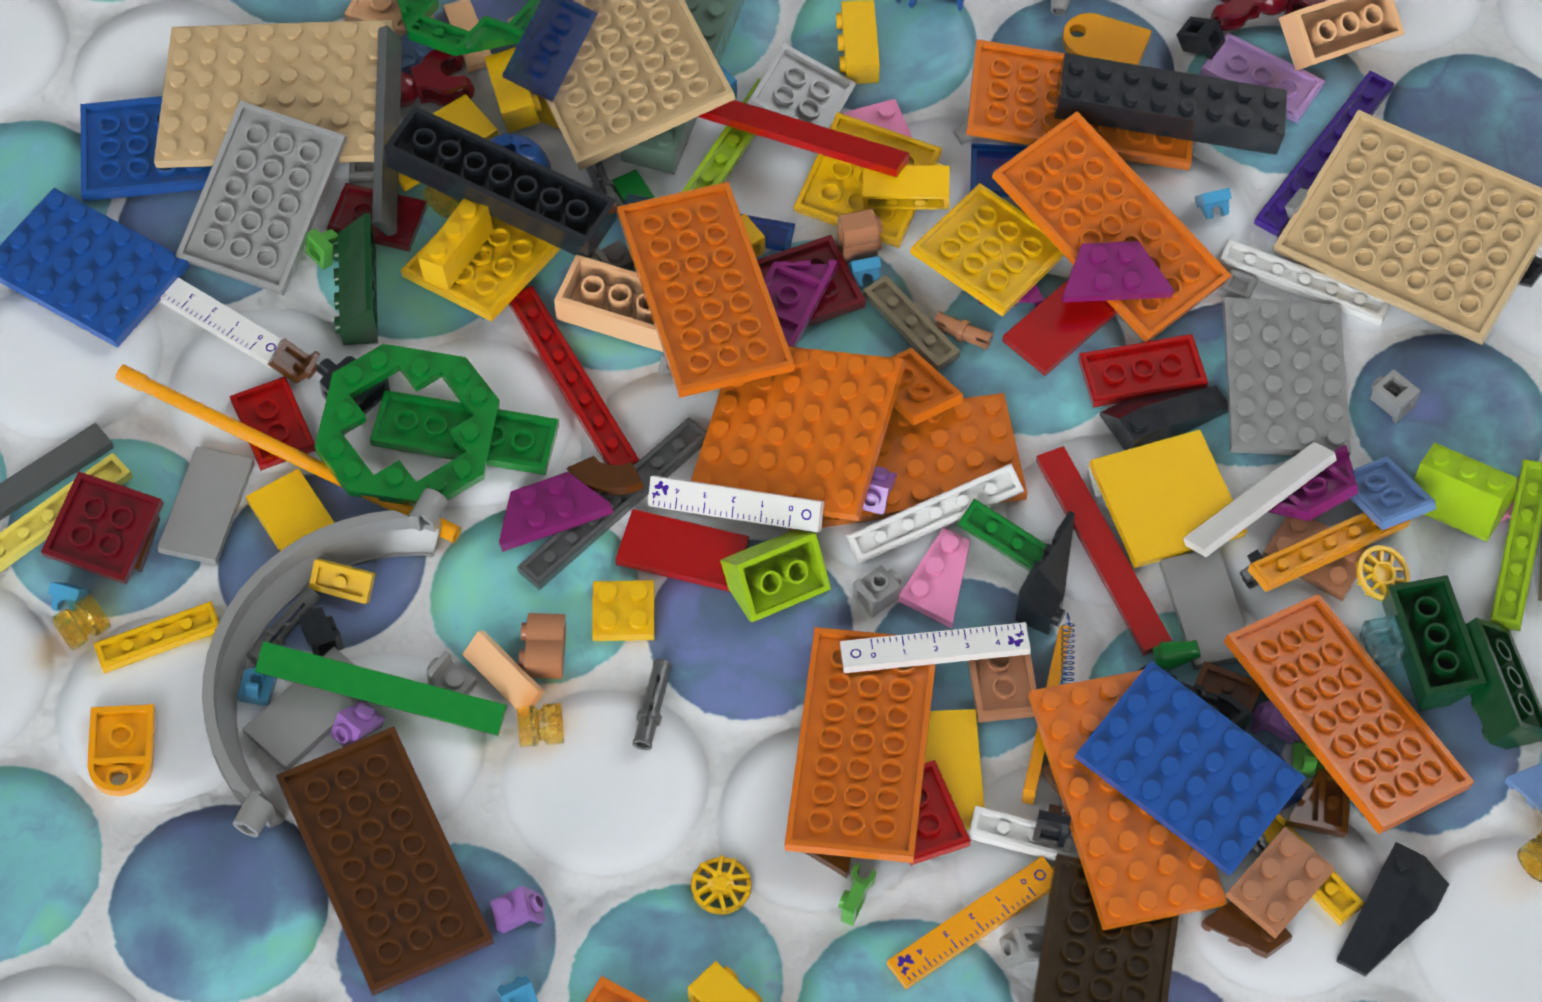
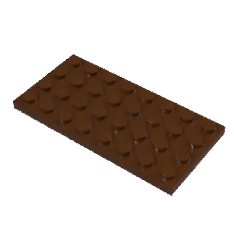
M394 726L276 775L280 788L372 996L494 944L492 935Z

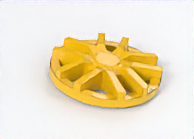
M1382 545L1373 546L1361 553V556L1355 563L1358 578L1356 583L1358 586L1361 585L1366 596L1369 595L1376 600L1383 602L1388 586L1410 582V571L1405 559L1390 547ZM1377 552L1376 558L1370 553ZM1384 552L1389 554L1387 561H1384ZM1394 559L1398 561L1401 567L1393 566ZM1364 560H1366L1371 566L1364 563ZM1363 571H1364L1366 574H1368V576L1364 577V576H1363ZM1396 573H1403L1404 579L1396 577ZM1371 579L1373 581L1372 587L1368 586L1367 580ZM1376 588H1378L1379 594L1374 591Z
M720 855V857L701 862L699 867L693 872L691 880L692 896L695 902L709 913L717 915L733 913L745 905L751 894L750 874L735 858L731 859ZM723 863L731 865L727 873L722 872ZM718 864L717 871L709 866ZM735 868L740 870L742 874L733 875ZM704 870L711 877L708 879L701 876L700 873ZM745 880L747 884L746 886L734 885L735 882ZM698 881L705 886L697 890L696 882ZM710 892L711 895L703 902L700 896ZM734 893H745V894L743 895V897L741 898V900L738 902V900H737V898H736V896H735ZM730 897L734 905L726 907L724 899ZM718 899L721 908L712 907L710 904Z

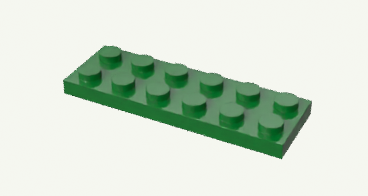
M385 390L370 443L371 446L453 460L462 455L463 452L450 436V429L472 416L460 402ZM499 409L486 465L546 475L559 429V419Z

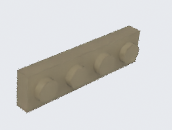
M884 275L863 289L864 298L938 372L960 358V350L887 275Z

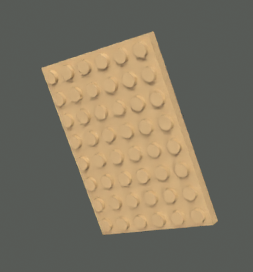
M562 0V9L532 41L519 43L579 170H583L736 99L730 84L685 0ZM515 16L507 19L508 22H510Z
M393 20L172 27L154 157L156 168L213 166L239 101L346 135L347 142L338 163L374 162L378 30L380 27L387 25L394 31Z
M1358 110L1307 192L1308 195L1298 212L1293 214L1273 248L1275 253L1482 345L1542 246V188Z

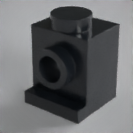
M1190 16L1176 34L1184 52L1205 54L1207 59H1212L1226 41L1219 22L1215 19Z
M322 606L312 607L305 613L298 615L303 634L312 654L323 657L333 647L338 651L344 649L341 634L336 627L332 615L326 617Z

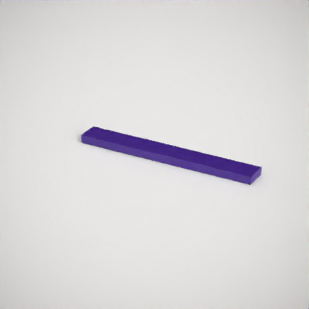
M1371 70L1368 72L1256 216L1255 225L1279 238L1289 222L1285 209L1287 203L1300 188L1309 190L1356 112L1360 110L1373 115L1392 91L1393 82Z

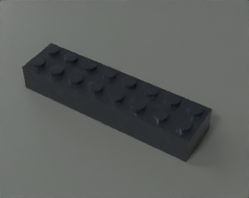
M1064 53L1058 73L1054 118L1066 120L1078 111L1089 124L1277 155L1285 136L1287 90Z
M415 105L385 145L387 167L456 200L462 201L467 199L488 206L490 216L575 256L577 254L591 258L616 220V199Z

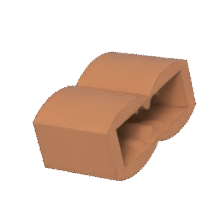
M873 209L838 216L837 247L846 264L855 260L876 257L878 250L882 249L879 233L883 232L880 216H875Z
M528 613L527 623H521V641H526L525 650H519V666L524 668V671L531 678L563 679L566 615Z

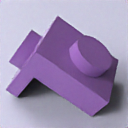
M875 467L863 510L880 515L884 514L888 496L896 482V473L889 472L884 467Z
M1270 700L1260 703L1255 708L1252 716L1254 720L1251 731L1257 734L1268 730L1290 745L1293 742L1299 741L1300 736Z
M359 701L338 712L330 735L345 747L382 728L385 717L367 702Z
M520 886L490 901L496 929L499 932L506 933L530 920L538 924L546 922L544 913L545 902L538 892L524 886Z

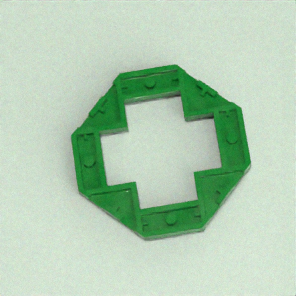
M396 0L409 40L453 56L532 41L562 9V0H530L509 23L485 15L470 31L430 18L439 9L438 0Z
M381 344L333 372L315 443V451L349 496L362 498V495L379 498V501L402 505L404 502L416 504L423 490L430 488L440 492L449 501L484 479L500 400L466 357ZM401 371L416 392L442 378L472 416L450 429V436L462 450L463 454L417 482L400 460L373 475L344 436L366 422L365 414L353 398Z

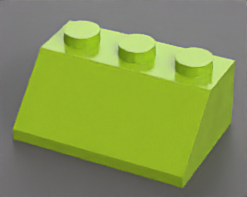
M1435 442L1421 461L1414 481L1435 500L1436 510L1424 515L1485 542H1488L1515 500L1517 477Z
M794 529L720 560L728 589L750 622H755L831 590L816 532Z

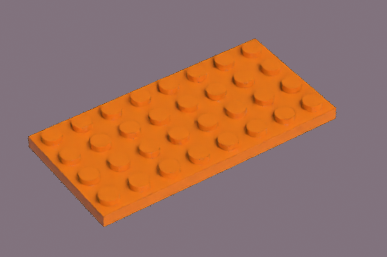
M977 39L974 50L966 135L1031 145L1063 122V119L1054 118L1058 73L1064 53ZM1090 124L1125 161L1188 171L1190 169L1193 141Z
M1078 111L993 172L992 178L1073 265L1079 249L1084 243L1140 242L1172 286L1174 291L1172 297L1106 301L1144 342L1151 341L1220 288L1232 276Z
M729 182L617 206V215L679 398L794 371L795 364Z
M1004 393L963 398V403L916 425L911 424L900 412L893 408L876 466L884 467L889 472L897 474L895 485L888 496L884 514L880 515L862 510L859 521L823 517L822 528L885 519L1009 464H1012L1024 491L1000 503L1027 500L1028 493Z
M1319 594L1228 634L1223 641L1378 834L1470 789L1473 785L1474 780Z
M814 627L785 836V851L914 863L936 664L844 673L840 651V641L895 636V634Z
M1143 670L1031 690L1028 694L1066 816H1071L1070 829L1102 930L1222 907L1227 902L1216 867L1212 862L1074 758L1079 749Z

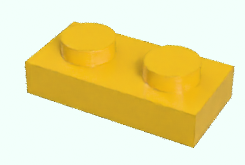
M317 558L314 559L309 588L317 592L368 604L370 603L376 573Z

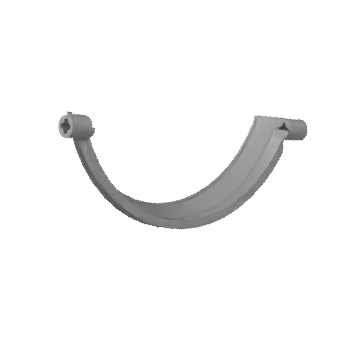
M430 488L424 489L409 516L395 510L367 513L335 522L296 540L261 566L240 588L226 608L214 632L207 652L203 673L202 704L204 722L212 754L221 775L234 796L242 804L233 821L234 827L240 832L251 837H258L265 825L272 828L283 823L285 816L270 802L253 778L244 758L239 740L237 694L248 661L246 654L255 646L262 632L280 611L300 595L306 587H309L314 559L320 558L353 567L366 562L392 557H433L441 530L440 516L448 503L445 496L440 492Z

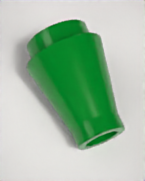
M1197 639L1192 641L1160 642V645L1153 647L1156 664L1163 670L1166 669L1167 672L1194 659L1201 658Z

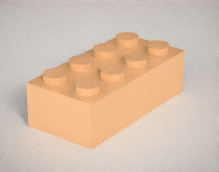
M1328 0L1279 17L1296 71L1405 34L1394 0Z
M576 254L554 299L556 319L663 352L637 272Z

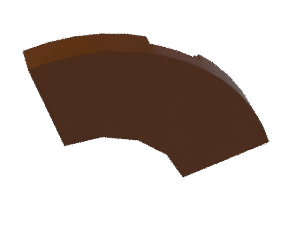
M592 456L567 467V471L593 491L607 492L608 495H623L644 489L643 482L632 462L623 465H607L599 462L595 456Z

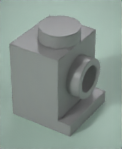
M1393 369L1385 377L1381 375L1374 381L1371 386L1373 391L1370 399L1393 417L1392 421L1397 424L1416 407L1421 391Z
M881 565L860 581L857 579L853 582L852 597L873 618L899 599V594L901 593L900 584L902 582L899 575L893 569L887 571Z

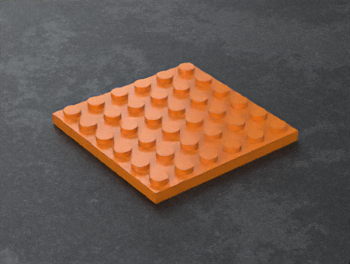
M788 346L795 364L794 371L720 389L691 481L825 501L823 517L860 520L906 366L903 359Z

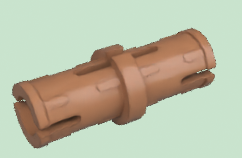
M941 311L935 317L937 323L934 322L939 330L956 337V341L962 343L964 340L984 350L989 348L992 342L989 340L993 339L994 333L975 327L966 319L961 321Z

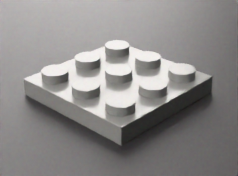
M783 43L747 104L830 128L836 113L841 112L857 83Z

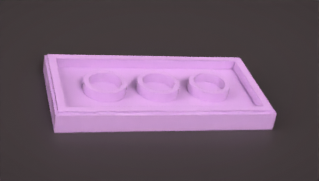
M1227 32L1224 36L1225 43L1212 59H1208L1200 70V75L1287 90L1286 118L1298 124L1324 87L1325 80L1303 69L1296 71L1293 64Z

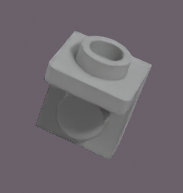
M620 239L602 249L598 247L590 258L627 270L634 267L630 251Z
M444 651L439 658H434L428 665L427 679L429 685L468 695L478 684L475 676L452 662L451 654L447 651Z
M1044 925L1017 927L999 939L1001 952L1008 969L1015 968L1025 962L1039 961Z

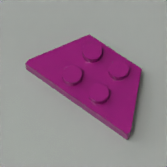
M1139 241L1084 243L1077 254L1061 301L1084 302L1171 298L1174 291Z
M811 260L798 261L796 263L788 261L773 262L764 281L788 346L796 347L838 268V261L828 260V264L811 265Z
M1343 445L1334 450L1337 461L1269 510L1268 513L1310 521L1358 494V487L1347 446Z
M569 472L510 492L499 539L502 552L613 514L611 504Z

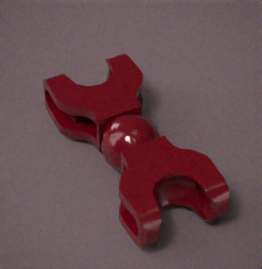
M1221 0L1225 4L1217 5L1213 9L1210 19L1218 20L1222 31L1239 30L1249 19L1259 18L1260 12L1269 16L1278 15L1284 12V15L1328 0Z
M435 49L430 51L419 65L410 67L412 75L401 72L400 107L412 105L418 97L421 104L431 102L442 107L465 94L472 99L475 93L472 81L465 75L450 76L462 69L464 63L463 55L453 56Z

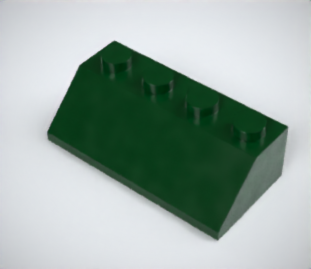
M363 214L338 233V244L333 245L334 261L339 262V268H334L335 286H339V292H334L335 310H339V316L334 317L335 333L341 334L343 345L378 343L376 244L370 214Z
M1448 575L1388 586L1382 605L1419 711L1450 706L1486 686V679Z
M1476 617L1466 623V627L1487 684L1470 694L1472 698V709L1479 716L1482 723L1484 738L1491 745L1504 749L1541 742L1542 708L1510 630Z

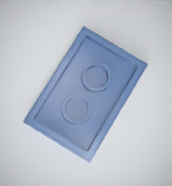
M1388 456L1353 469L1359 493L1349 499L1381 530L1436 510L1435 500Z

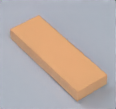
M460 0L443 5L445 16L450 25L470 31L479 22L470 0ZM490 49L463 55L468 73L487 68L484 57L492 55Z
M484 630L476 633L462 654L522 716L531 713L545 692Z

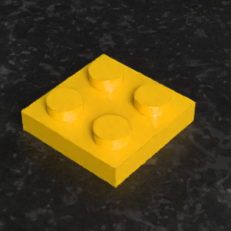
M654 580L593 581V641L654 640Z

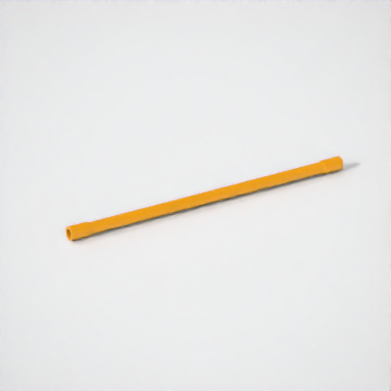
M125 364L121 365L116 373L117 381L158 398L343 488L324 462L152 380L146 374ZM362 495V498L387 510H395L409 516L414 507L407 502H404L402 505L379 501V498ZM440 517L441 530L439 537L455 543L461 533V527Z

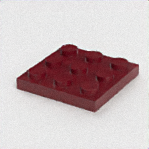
M832 235L757 260L764 279L773 262L788 261L796 263L798 261L811 260V265L828 264V260L838 261V268L807 327L866 306V300Z
M78 471L41 550V554L44 557L127 585L164 502L160 498Z

